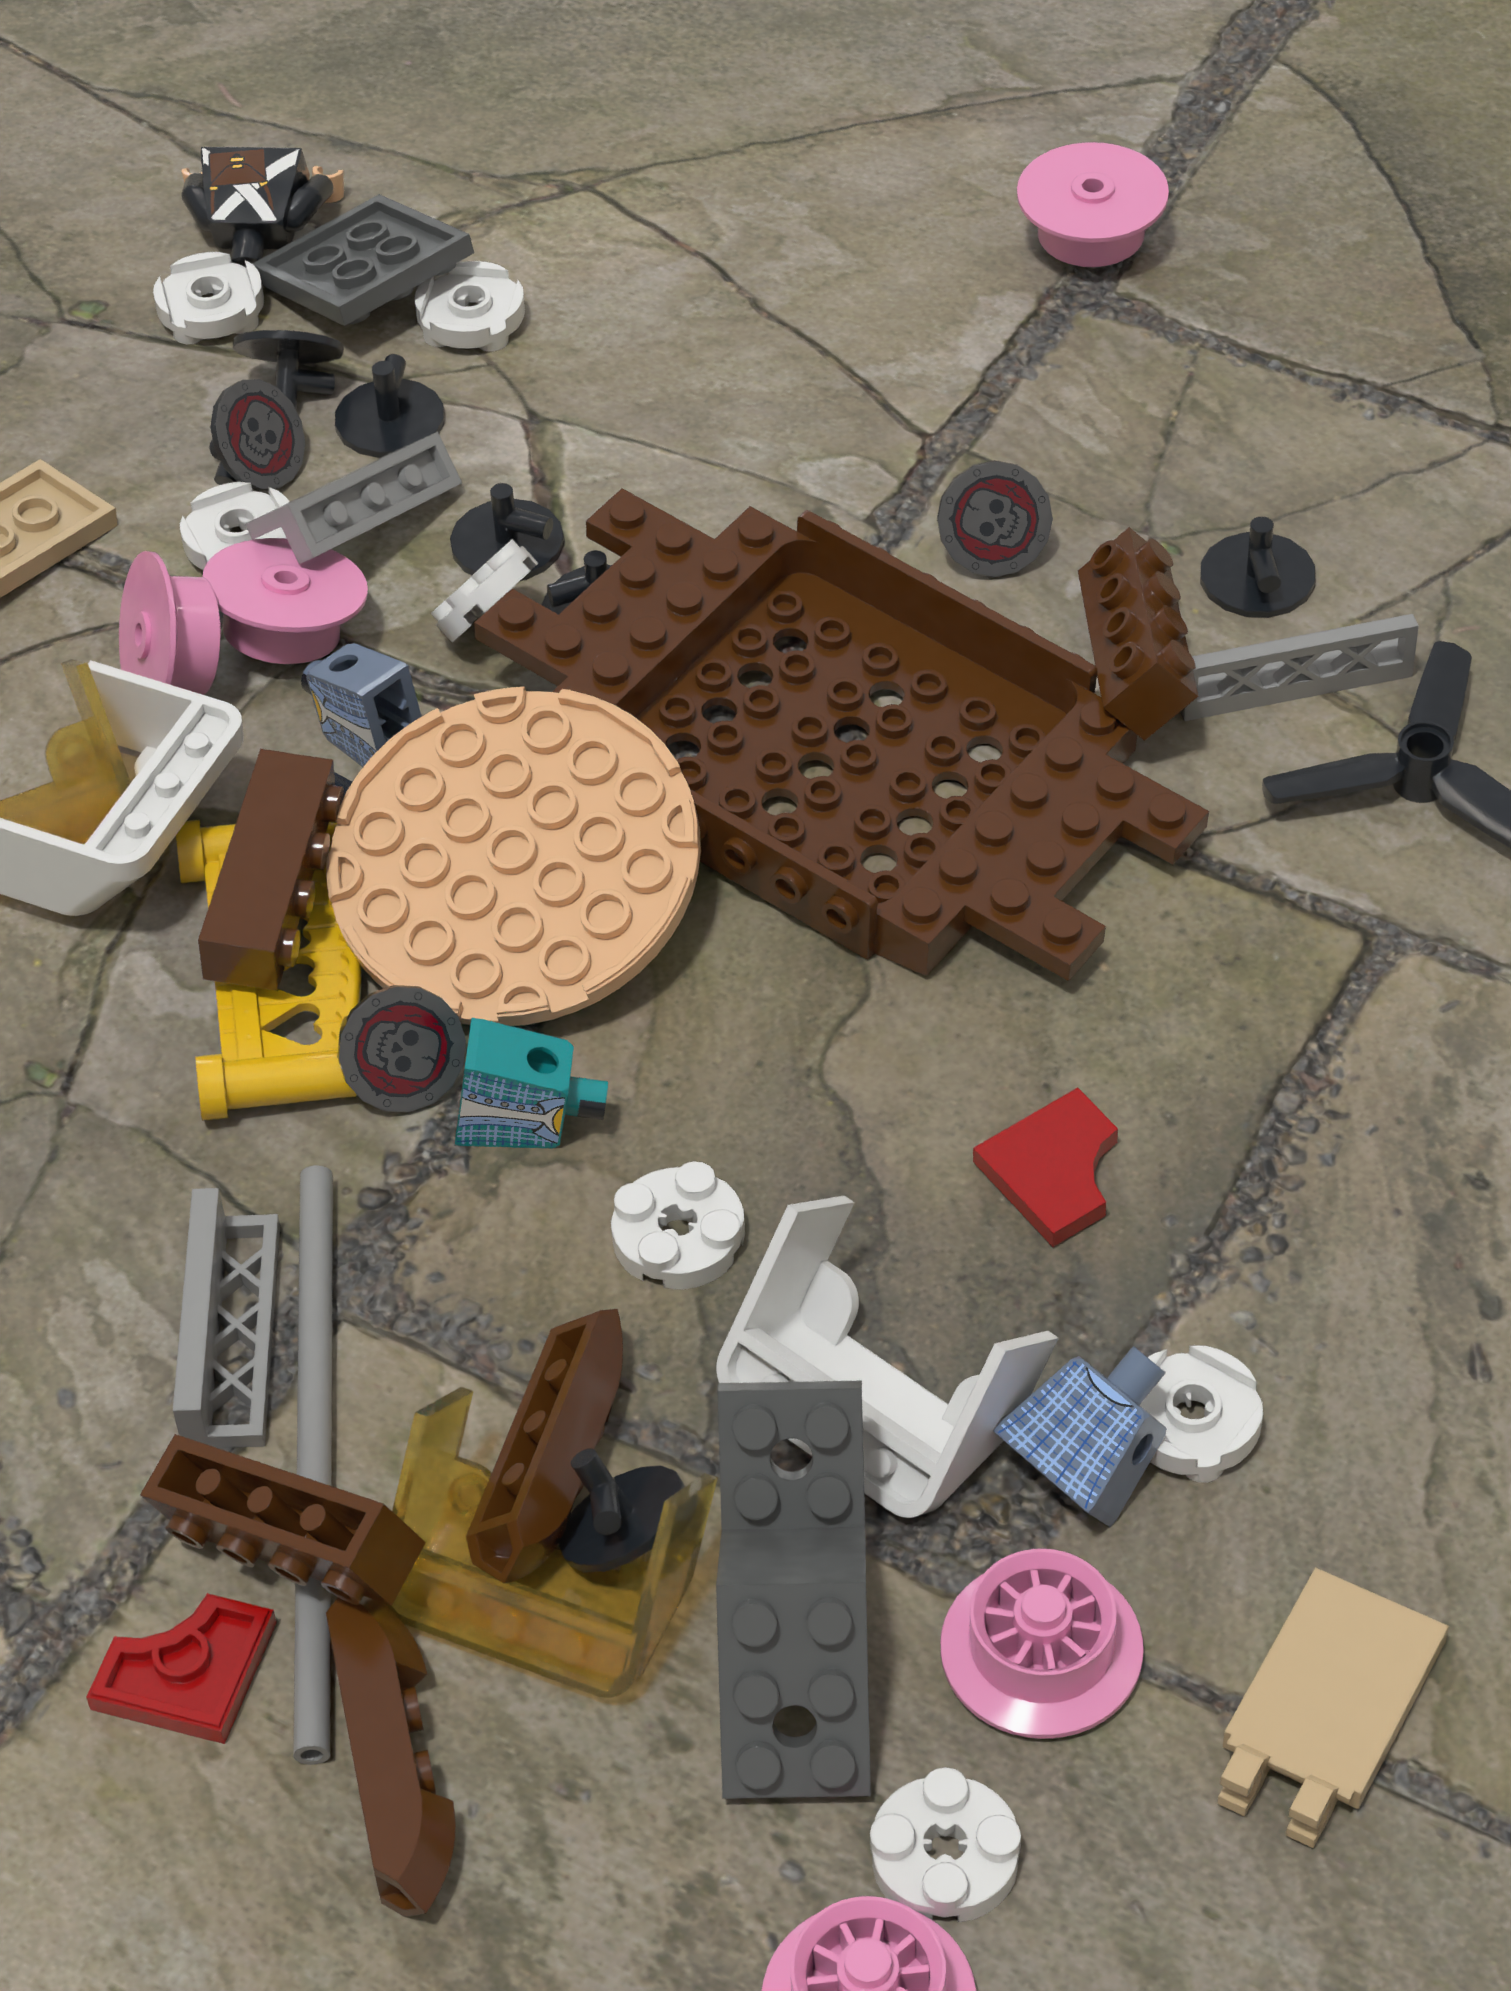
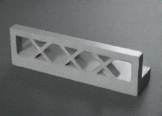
M436 432L276 508L245 525L252 540L281 527L298 563L301 564L462 484V481L439 433Z
M1408 614L1192 656L1196 664L1193 673L1199 697L1180 711L1184 721L1412 677L1419 625L1414 615Z
M219 1188L192 1189L173 1414L180 1436L216 1448L265 1447L280 1222L278 1214L225 1216ZM263 1237L262 1248L243 1264L238 1263L226 1253L227 1239ZM224 1269H225L228 1273H230V1274L227 1275L225 1278H224ZM258 1272H260V1280L255 1277ZM244 1285L259 1299L258 1303L236 1319L222 1307V1301ZM221 1324L225 1329L219 1333ZM257 1325V1327H256V1335H255V1334H254L252 1331H250V1330ZM237 1340H240L255 1354L252 1360L232 1375L217 1362V1357ZM217 1380L221 1385L215 1389V1381ZM251 1381H253L252 1391L246 1387ZM234 1395L250 1408L249 1424L212 1425L213 1412Z

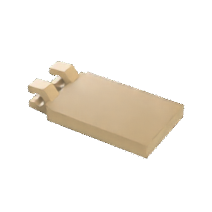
M41 459L0 483V598L118 526L116 508Z
M1315 1567L1224 1732L1223 1748L1234 1753L1221 1776L1220 1785L1224 1787L1218 1796V1804L1245 1817L1262 1787L1269 1769L1302 1783L1289 1811V1817L1292 1819L1287 1827L1286 1836L1314 1848L1338 1800L1356 1809L1360 1808L1446 1642L1449 1626Z

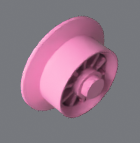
M1096 142L1065 145L1040 155L1024 169L1017 185V200L1021 211L1031 223L1038 227V238L1042 247L1056 259L1082 267L1108 266L1132 256L1141 247L1145 230L1153 225L1163 214L1169 195L1168 183L1164 173L1149 158L1123 146Z
M286 538L254 539L228 546L209 559L202 575L211 583L216 595L218 609L224 613L223 633L226 640L241 653L271 663L299 664L311 662L328 655L339 642L341 624L356 616L362 610L367 600L368 586L366 578L351 560L330 549L299 564Z
M143 551L136 556L131 564L123 589L119 619L121 670L204 695L208 692L214 681L220 652V617L213 587L204 577L169 576L163 560L157 553Z
M1053 1549L1024 1550L997 1561L984 1574L966 1586L956 1597L948 1610L941 1632L942 1666L946 1679L957 1698L970 1712L985 1723L1001 1731L1028 1738L1052 1739L1067 1737L1087 1731L1103 1723L1115 1714L1130 1697L1139 1679L1143 1662L1141 1628L1133 1609L1124 1596L1088 1562L1075 1555Z
M862 1896L836 1902L809 1917L792 1930L778 1946L769 1962L763 1980L762 1991H976L971 1967L964 1953L955 1940L940 1925L927 1916L897 1901L882 1897Z

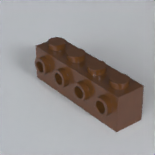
M1128 527L1114 540L1106 541L1100 545L1092 555L1091 560L1078 570L1094 662L1098 670L1097 678L1103 708L1145 741L1199 696L1193 673L1196 664L1189 653L1185 636L1188 634V628L1181 618L1178 604L1181 596L1174 584L1171 572L1173 560L1158 541L1152 538L1145 541Z
M260 749L198 938L203 980L278 991L285 966L292 968L295 966L300 949V930L297 929L300 917L308 919L312 913L315 899V882L312 881L315 869L322 871L325 869L330 848V836L326 832L329 822L337 823L339 807L344 798L343 786L335 785L334 763L332 759Z
M174 1434L140 1496L170 1520L165 1529L178 1540L198 1549H203L207 1541L217 1544L216 1548L224 1555L248 1567H254L258 1559L266 1561L269 1568L274 1572L302 1586H306L310 1577L322 1581L321 1585L327 1591L340 1599L359 1605L365 1596L392 1606L426 1544L419 1535L384 1503Z

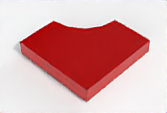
M1077 1087L973 1148V1163L1043 1238L1054 1247L1106 1216V1200L1095 1184L1094 1172L1100 1158L1117 1143L1118 1128Z
M207 1593L194 1613L169 1631L144 1638L114 1636L86 1696L90 1710L225 1744L277 1624L274 1610Z

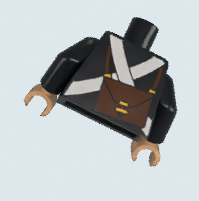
M201 147L202 172L192 174L189 168L181 170L184 180L181 193L182 200L200 229L211 232L217 247L232 249L231 262L240 264L245 268V260L253 264L262 259L264 249L278 250L291 243L295 232L302 230L324 203L340 201L344 196V170H338L333 175H324L322 167L314 166L312 168V177L310 178L302 148Z

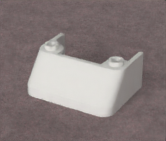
M90 660L85 667L95 738L142 752L134 766L136 777L85 845L0 818V894L60 914L79 916L97 910L148 873L241 747L244 739L242 718L235 706L225 701Z
M838 1196L790 1204L783 1214L719 1353L716 1366L719 1383L862 1380L864 1493L890 1512L901 1517L911 1518L932 1512L939 1508L1004 1441L993 1430L1032 1394L1059 1338L1049 1331H1044L995 1343L981 1373L962 1381L956 1388L949 1404H947L848 1336L858 1312V1292L852 1279L841 1269L830 1263L828 1259L855 1202L846 1196ZM792 1438L788 1439L813 1456L810 1448L803 1441Z

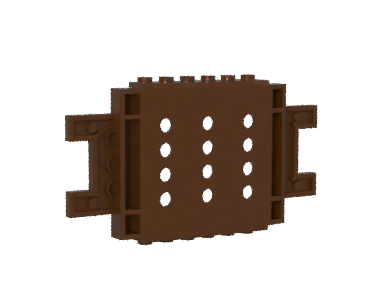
M621 488L586 520V538L619 555L620 558L558 615L512 588L474 622L476 640L558 686L552 692L560 693L562 689L572 690L609 702L633 715L650 728L666 747L677 741H689L697 745L700 752L695 757L687 756L676 760L688 783L697 810L701 842L700 862L867 960L876 954L927 976L973 926L1069 981L1102 945L1106 926L1063 902L1062 900L1121 836L1173 865L1207 828L1208 810L1123 764L1135 752L1138 735L1103 708L1101 697L1095 694L1098 671L1095 665L1086 661L1082 656L1069 652L1043 638L1032 629L1019 625L995 612L982 602L971 599L947 586L931 574L910 566L890 555L883 548L862 540L842 529L838 524L825 520L809 510H805L797 518V531L749 506L714 539ZM794 636L802 639L807 644V647L803 651L794 650L783 653L775 648L774 643L782 637ZM755 670L768 674L772 681L767 686L757 685L748 688L742 685L738 679L745 672ZM889 689L899 693L903 701L899 705L890 704L880 707L875 705L869 697L878 690ZM722 705L731 708L736 713V717L732 721L711 723L702 714L709 707ZM853 724L864 728L868 733V737L865 740H853L846 743L839 740L834 732L841 726ZM977 744H990L1001 752V756L997 760L989 759L978 762L972 759L967 751ZM820 760L829 764L833 772L829 776H818L810 779L800 773L799 767L807 761ZM942 780H955L962 783L966 787L967 792L963 796H952L946 799L938 796L933 791V786ZM783 796L793 800L797 808L792 813L772 815L765 811L762 805L769 798ZM919 816L926 819L932 828L927 833L907 835L898 828L897 824L905 817ZM883 853L892 857L896 862V866L891 871L883 870L873 873L865 869L861 861L870 854Z

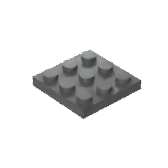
M379 194L254 262L253 265L260 274L262 286L346 326L365 320L369 317L371 311L390 300H397L412 293L415 286L431 277L449 273L456 267V263L475 252L468 233Z

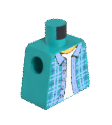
M471 1018L455 1145L553 1149L560 1145L565 1115L599 1120L604 1119L608 1081L571 1076L574 1046L568 1040L484 1019Z

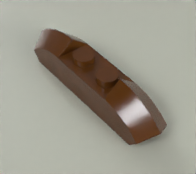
M618 1309L600 1310L551 1328L466 1534L472 1564L504 1584L521 1579L539 1568L553 1553L565 1532L574 1500L584 1486L572 1468L571 1460L582 1450L587 1448L595 1449L605 1432L604 1423L608 1422L620 1382L623 1362V1338Z
M364 1596L360 1604L356 1605L338 1597L327 1610L326 1616L381 1904L404 1917L426 1914L446 1878L453 1855L456 1829L453 1800L436 1795L428 1750L413 1753L409 1733L424 1730L415 1686L427 1675L426 1666L419 1647L410 1631L384 1603Z

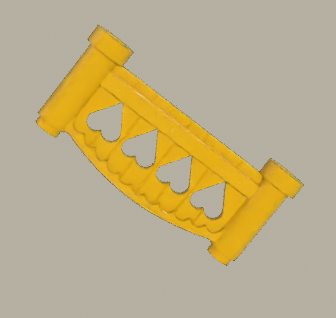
M200 820L186 821L176 834L181 883L206 881L209 908L236 824L200 827ZM329 822L326 832L330 836L329 852L337 823ZM326 866L323 871L315 869L312 881L315 882L314 905L308 919L303 918L308 922L303 929V936L310 943L308 946L299 949L296 964H307L313 968V971L308 976V982L316 990L308 996L300 997L279 989L274 991L215 981L222 1054L195 1056L202 1121L228 1118L227 1110L357 1096L344 1080L337 1054L342 1021L345 1016L349 1015L351 1009L360 1003L361 965L348 947L337 924L328 894ZM303 1011L314 1012L319 1016L313 1025L314 1031L321 1036V1039L311 1045H303L269 1032Z

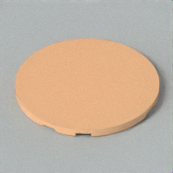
M522 686L474 694V700L453 706L442 712L438 708L413 721L390 738L360 770L347 790L339 807L331 850L327 855L326 878L329 899L341 933L359 964L383 988L392 985L419 986L442 997L459 1017L461 1024L471 1025V1018L484 1019L508 1026L529 1025L553 1020L590 1006L620 989L639 974L658 955L672 937L691 900L699 871L701 855L700 827L694 800L677 760L650 728L619 707L591 695L566 689L560 690V693L526 691L525 687Z

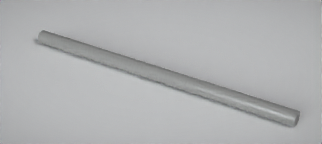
M314 1165L304 1168L300 1173L297 1475L331 1486L333 1173L324 1166ZM311 1577L306 1586L295 1583L293 1757L297 1762L308 1765L320 1764L330 1758L331 1638L326 1612L331 1607V1593L321 1585L322 1581Z

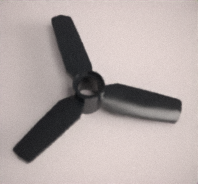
M1444 641L1434 643L1412 704L1408 725L1398 735L1396 753H1369L1263 778V795L1273 804L1328 797L1387 787L1393 784L1395 791L1406 800L1416 803H1428L1438 799L1442 806L1511 848V790L1476 765L1452 759L1453 745L1459 727L1472 660L1471 654L1455 643Z

